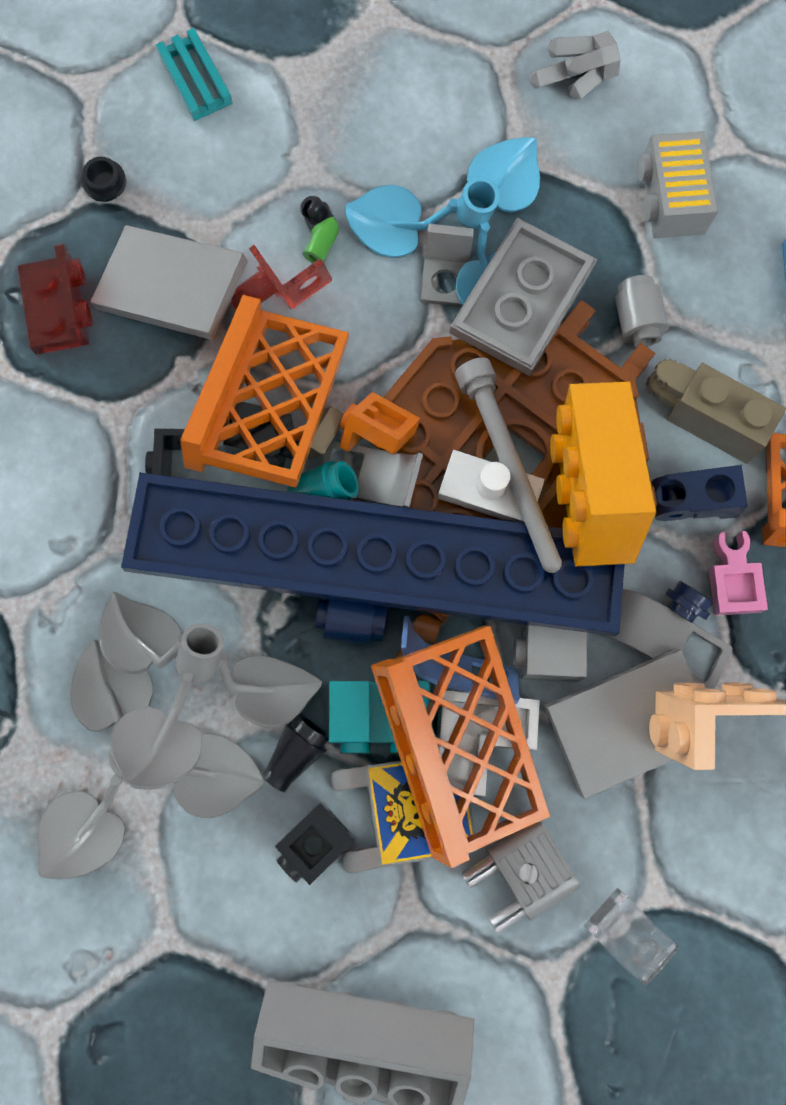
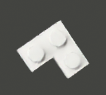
M446 690L442 699L463 709L469 693ZM480 696L473 715L492 724L500 707L498 700ZM520 698L515 706L529 750H537L540 700ZM440 705L438 708L436 737L448 743L459 715ZM469 721L458 748L478 757L489 730ZM504 724L502 730L508 732L506 725ZM501 736L498 737L495 747L513 749L511 741ZM438 746L440 754L442 756L445 748ZM455 754L447 771L450 785L463 791L475 763ZM487 769L482 774L474 796H486Z

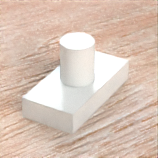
M453 450L438 493V499L505 521L525 523L509 485V469L500 462H490ZM526 473L538 502L545 479Z

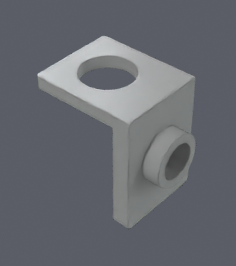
M428 224L420 299L422 303L462 307L456 289L450 293H440L433 288L432 279L438 273L447 272L452 274L457 280L460 269L470 260L474 234L473 228Z

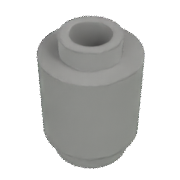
M637 275L625 279L618 285V294L615 297L623 340L628 343H634L635 347L640 343L646 347L657 344L661 341V336L669 329L660 286L654 284L653 277L649 275Z

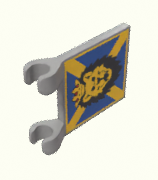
M401 761L336 770L331 774L332 787L335 791L367 786L376 847L344 852L342 860L346 872L357 873L381 867L434 859L431 856ZM453 794L457 805L460 796ZM469 804L462 820L467 837L475 834L471 804Z

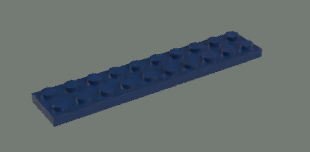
M139 472L121 568L125 572L615 637L620 631L625 564L575 566L573 549L565 547L562 528L548 527L562 560L561 568L555 573H549L541 565L525 523Z

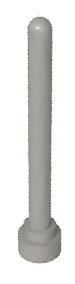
M475 358L467 361L455 371V377L461 392L468 395L469 399L476 401L500 463L509 469V485L541 565L546 572L555 573L561 568L562 560L493 392L496 389L494 383L497 380V376L488 358Z

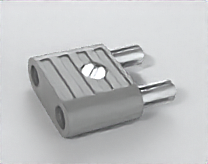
M541 821L508 835L487 848L489 856L462 872L463 880H467L491 863H494L468 880L466 885L473 888L499 871L514 895L515 901L489 917L490 925H495L493 930L497 933L502 932L525 916L532 920L581 888L577 878Z

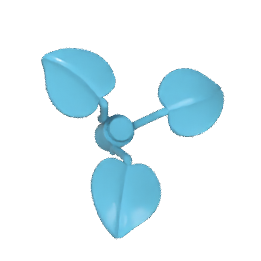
M535 137L509 139L489 146L479 152L470 163L467 172V183L460 198L450 199L448 205L424 221H419L422 212L421 205L411 191L402 186L384 185L374 188L360 198L346 204L345 215L349 226L359 241L372 252L388 258H399L415 251L418 245L417 230L424 231L428 229V224H435L450 213L456 212L458 220L463 225L469 228H477L479 231L477 246L479 260L465 263L457 275L456 293L463 306L496 253L494 252L488 257L486 255L487 232L490 229L488 221L495 209L497 208L507 213L524 210L531 205L538 194L540 173L537 160V139Z

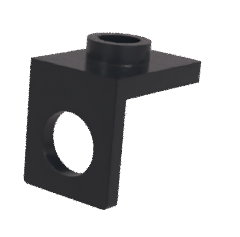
M154 428L153 451H147L145 457L146 473L171 476L172 450H182L180 440L185 429Z

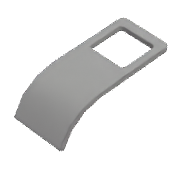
M332 440L325 454H323L321 464L332 461L335 450H343L339 447L341 442ZM355 445L350 452L364 454V459L358 478L359 492L354 498L408 508L423 454L408 455L395 453L393 455L385 450Z
M623 589L619 634L615 637L600 635L625 644L652 659L675 648L683 651L692 632L720 650L706 681L692 674L694 682L704 684L705 689H715L732 653V647L729 644L681 617L670 608L649 597Z

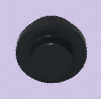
M95 157L85 164L81 175V184L85 193L91 199L99 202L112 201L118 198L126 187L127 181L124 170L117 162L110 158Z

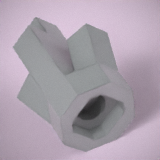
M609 31L594 36L554 38L548 46L551 58H573L531 72L530 83L534 89L581 74L568 85L570 97L576 100L580 99L602 81L619 76L621 59L617 42Z

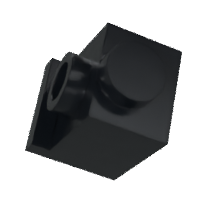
M320 802L275 845L282 854L276 861L294 882L297 883L303 878L310 885L356 841V838L325 803ZM311 835L318 836L323 842V849L317 855H311L305 850V840Z

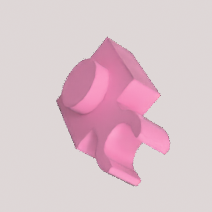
M741 531L736 535L737 550H732L726 545L725 532H721L714 538V550L722 562V565H714L708 569L714 616L762 613L768 610L762 563H747L746 554L750 548V537L746 531Z

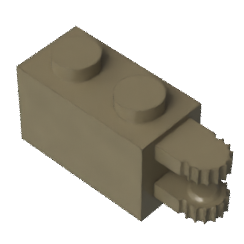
M665 358L664 361H660L656 365L654 372L648 377L646 389L649 390V394L651 393L653 397H658L659 401L672 407L666 418L667 421L746 464L767 446L786 410V407L703 362L695 371L681 362L677 363L676 360L673 361L671 358L666 360Z

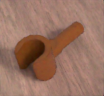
M420 615L415 619L412 626L424 642L434 645L442 622L428 615ZM400 649L399 652L396 654V656L394 657V659H397V658L403 656V653H402V650H401V649Z

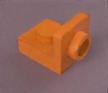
M371 392L358 405L353 403L345 411L340 422V428L344 432L339 447L349 452L364 438L374 446L394 455L416 433L421 418Z

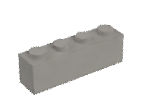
M268 980L254 1035L251 1069L315 1091L321 1088L324 1083L335 1086L337 1092L343 1096V1100L357 1105H363L366 1100L370 1099L388 1105H463L471 1080L474 1018L458 1016L446 1010L431 1011L410 1007L398 1001L383 1002L356 997L344 991L334 993L307 988L295 982L280 983Z

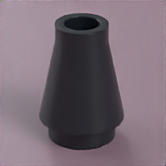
M298 715L293 723L290 722L285 725L270 762L262 773L263 779L277 790L286 792L289 786L327 751L325 744L329 740V735L311 720Z

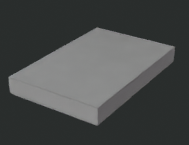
M517 218L452 322L449 333L522 373L531 376L589 278L598 259Z
M125 225L90 303L102 312L214 341L248 260L243 252Z
M675 648L544 705L581 797L584 799L673 760L655 751V745L650 738L649 724L651 716L655 715L656 691H673L674 683H695L682 650Z

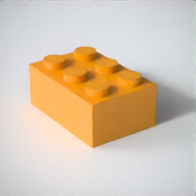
M630 382L569 384L565 405H558L556 422L558 434H552L550 439L552 463H559L561 475L557 476L556 481L557 500L559 505L566 504L568 516L563 520L564 545L566 548L573 549L575 566L635 564L656 514V508Z

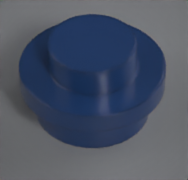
M679 581L674 590L668 588L665 594L672 599L668 608L693 623L697 616L707 620L711 615L707 610L713 601L686 583Z

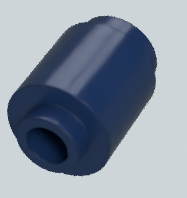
M319 599L315 628L324 629L323 639L369 645L370 641L382 642L387 606L334 599Z

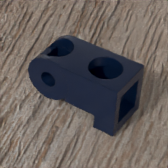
M742 465L668 474L651 481V487L654 486L657 500L655 519L659 521H675L691 517L693 519L719 517V519L738 518L748 507Z

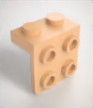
M725 682L721 683V690L705 689V685L700 683H674L673 691H656L655 715L651 716L649 724L650 738L655 745V751L693 770H715V715H786V701L777 699L776 690L753 688V684Z

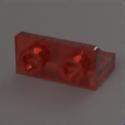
M64 244L54 246L56 254L54 259L17 265L29 344L35 355L89 345L86 327L93 326V319L89 304L86 299L81 298L80 286L86 285L85 273L80 259H73Z

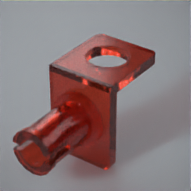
M252 245L249 250L260 264L256 267L258 272L237 286L231 304L237 310L243 295L261 299V303H263L275 294L277 298L282 296L292 310L332 281V277L325 264L319 259L282 285L256 246ZM317 276L309 286L300 289L307 280Z

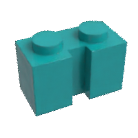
M329 681V743L340 744V753H370V744H390V753H398L376 682ZM417 681L420 688L430 692L429 681ZM422 697L425 707H427L430 700Z

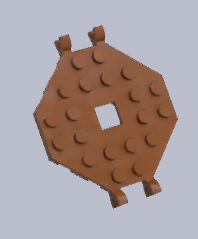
M580 300L567 319L560 325L531 376L522 373L461 339L452 340L451 336L432 338L383 397L421 418L416 433L396 452L408 455L423 454L408 508L502 520L438 499V493L453 450L485 459L494 448L476 401L469 399L468 395L461 392L455 377V371L465 362L475 358H488L497 376V380L494 383L496 389L493 394L508 430L544 456L531 475L545 479L538 504L547 526L563 529V520L568 516L566 504L559 505L557 500L556 481L557 476L561 475L560 464L552 463L550 454L551 435L558 434L556 422L558 405H565L569 384L630 382L647 464L649 453L644 424L640 423L637 405L639 395L636 380L647 368L655 352L640 343L621 368L579 338L590 325L589 320L596 311L582 300ZM652 486L651 488H652L654 503H655V507H656V506H657V500H656L655 488H654V486ZM429 612L443 624L450 617L447 614Z

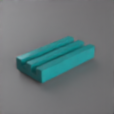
M195 28L186 31L188 35L186 38L181 39L178 34L171 37L172 44L166 46L163 41L155 45L158 55L193 120L196 121L233 103L231 94ZM189 50H194L219 98L213 99L188 53ZM180 56L205 104L197 105L172 59L173 57Z

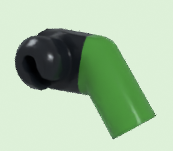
M313 195L306 197L300 206V213L303 215L305 223L312 234L303 252V256L315 265H322L338 235L339 226L328 204L323 202L318 196Z

